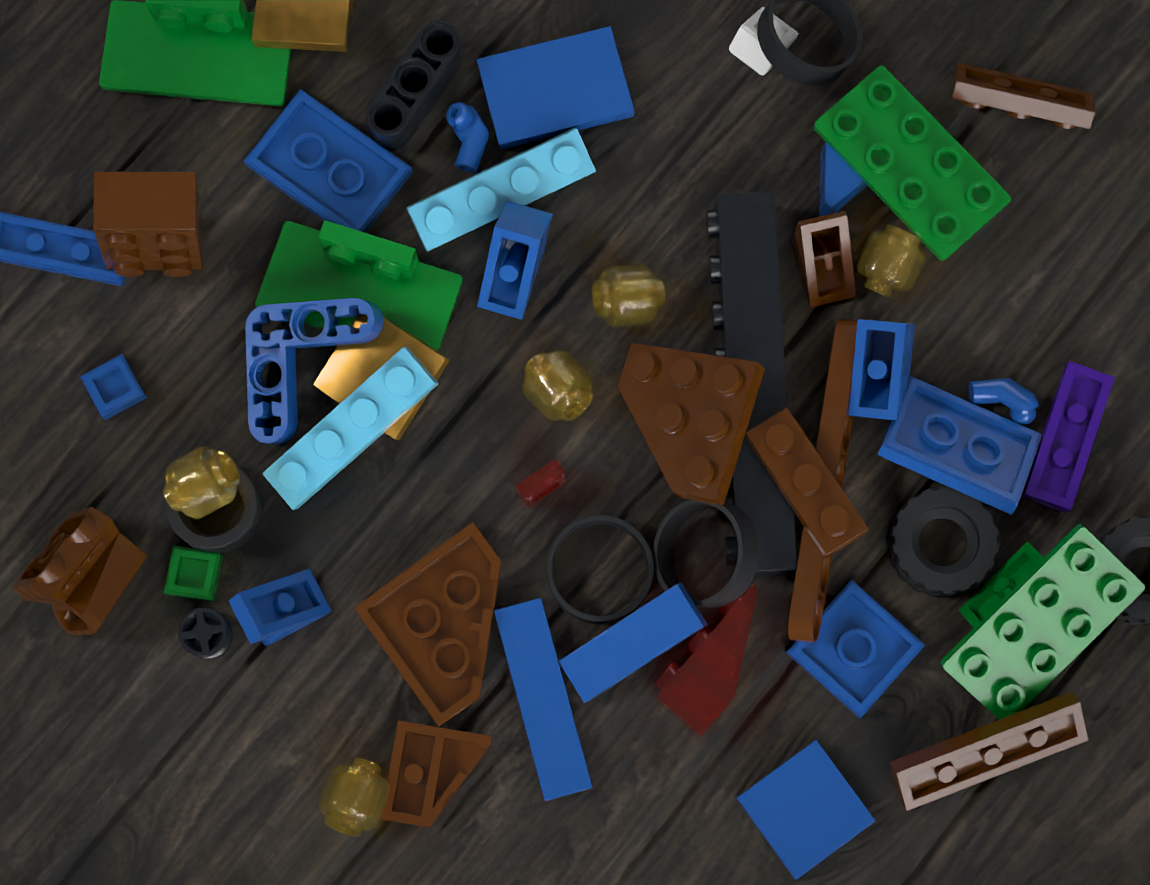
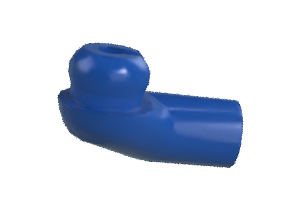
M456 102L448 108L446 113L447 122L451 125L462 143L455 166L465 172L476 173L488 142L489 130L472 106Z
M1010 378L969 382L968 392L971 403L980 405L1001 402L1011 409L1010 417L1018 424H1028L1036 418L1035 408L1039 404L1035 394Z

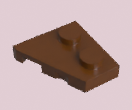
M398 720L380 819L431 828L490 747L492 736Z

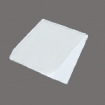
M761 7L740 26L729 46V50L733 55L760 75H765L773 67L763 54L757 36L758 20L765 7ZM773 14L776 33L782 44L788 49L799 33Z

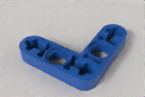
M345 298L268 304L256 307L251 311L246 320L245 327L248 424L250 432L255 439L262 443L279 445L289 441L297 430L296 348L364 344L373 341L382 331L384 322L382 312L377 305L364 299ZM319 311L324 317V329L318 336L311 338L305 332L304 322L307 315L311 312ZM359 312L368 317L367 324L360 325L359 329L347 325L339 326L338 317L344 319L358 317ZM270 320L281 323H290L291 331L274 330L269 335L263 333L262 327L269 324ZM274 361L280 366L282 376L278 385L269 389L262 381V371L268 363ZM263 396H281V402H264ZM273 416L281 417V426H276L273 429L266 428V419H270Z

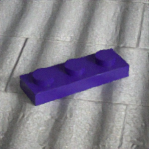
M1071 361L1064 366L1043 429V435L1021 497L1065 513L1072 510L1115 377Z

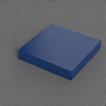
M851 580L823 611L820 633L816 643L796 641L786 654L860 719L921 651L925 644Z
M817 740L807 745L736 798L794 880L800 878L875 822V819Z

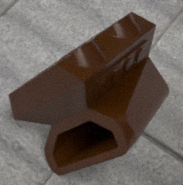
M93 507L72 512L58 526L43 550L20 574L12 589L24 601L52 604L56 620L70 636L94 635L147 558V555L119 533L110 517Z

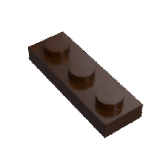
M957 62L952 79V98L959 100L965 106L977 109L984 108L985 106L998 108L1020 119H1027L1031 116L1047 119L1054 125L1065 129H1074L1077 126L1087 129L1091 127L1095 115L1094 93Z
M788 408L746 432L745 438L825 559L867 534L868 527Z

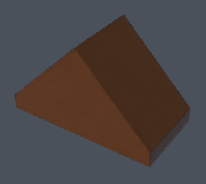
M841 211L799 221L791 242L810 307L856 297L846 212Z

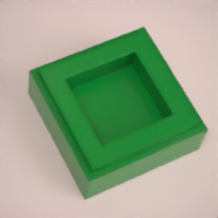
M173 545L164 593L171 596L214 602L223 555L217 552H206Z

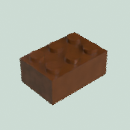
M94 172L93 230L107 270L115 269L116 275L124 277L141 276L144 274V270H163V274L174 277L191 275L192 270H203L202 211L195 172Z

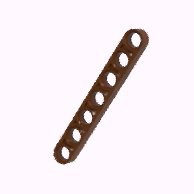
M839 319L836 324L816 445L817 453L841 489H843L854 416H848L858 320ZM804 526L789 613L788 634L790 640L816 643L822 623L832 555L825 559Z

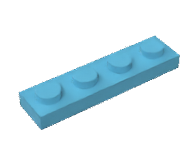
M573 128L406 207L425 250L430 251L499 218L507 201L527 205L596 172L578 129Z
M403 347L262 474L292 510L299 509L439 384L438 381L408 347Z

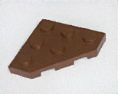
M631 343L617 387L672 492L680 498L724 506L765 368L756 361Z
M473 522L354 607L439 727L444 726L480 699L502 562Z

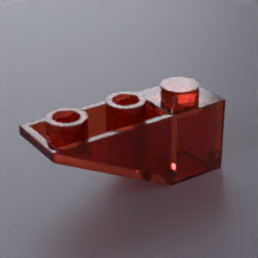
M753 584L738 599L719 608L718 611L725 617L713 631L705 626L692 639L687 648L693 654L680 668L673 662L655 683L662 690L656 696L655 701L698 738L707 731L735 697L758 588Z

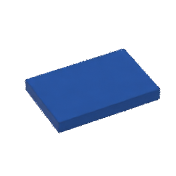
M611 26L476 59L500 150L558 136L573 128L582 130L634 117L632 100Z
M301 89L244 160L245 165L321 220L367 233L413 173L412 167Z
M910 376L898 420H891L877 455L1012 515L1018 506L1043 434Z

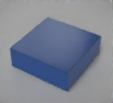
M123 354L80 376L104 420L147 398Z

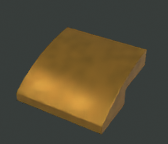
M256 0L252 33L254 47L347 52L350 15L353 13L354 0Z
M359 312L358 317H355L350 326L359 329L360 325L367 324V315ZM383 315V329L379 336L373 341L364 344L338 345L313 385L338 403H341L403 347H408L436 380L439 379L450 360L419 337L406 332ZM428 394L384 433L396 440H400Z

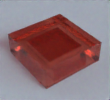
M554 459L517 484V495L526 507H531L565 484V471L559 462Z

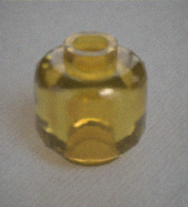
M887 224L885 230L877 229L872 231L856 263L857 271L867 278L864 287L890 298L893 290L902 293L911 291L927 257L925 250L919 246L921 240L917 236L890 224Z
M645 264L606 268L601 273L599 280H595L592 286L594 311L599 318L603 317L605 322L613 328L649 324L655 319L658 307H662L665 303L663 281L660 278L656 279L652 270Z
M564 350L552 351L547 354L542 352L535 355L525 367L526 375L522 383L523 394L550 421H561L563 419L571 421L588 408L593 399V394L591 393L593 388L592 377L569 353Z
M203 446L194 449L169 464L165 472L166 486H164L163 492L166 501L172 509L182 511L186 516L199 519L234 500L237 493V485L240 482V475L234 461L226 452Z
M355 758L353 764H338L332 769L318 802V807L325 816L324 823L328 827L345 835L360 837L362 831H371L378 826L388 798L390 786L380 775L382 769L377 764L365 759Z

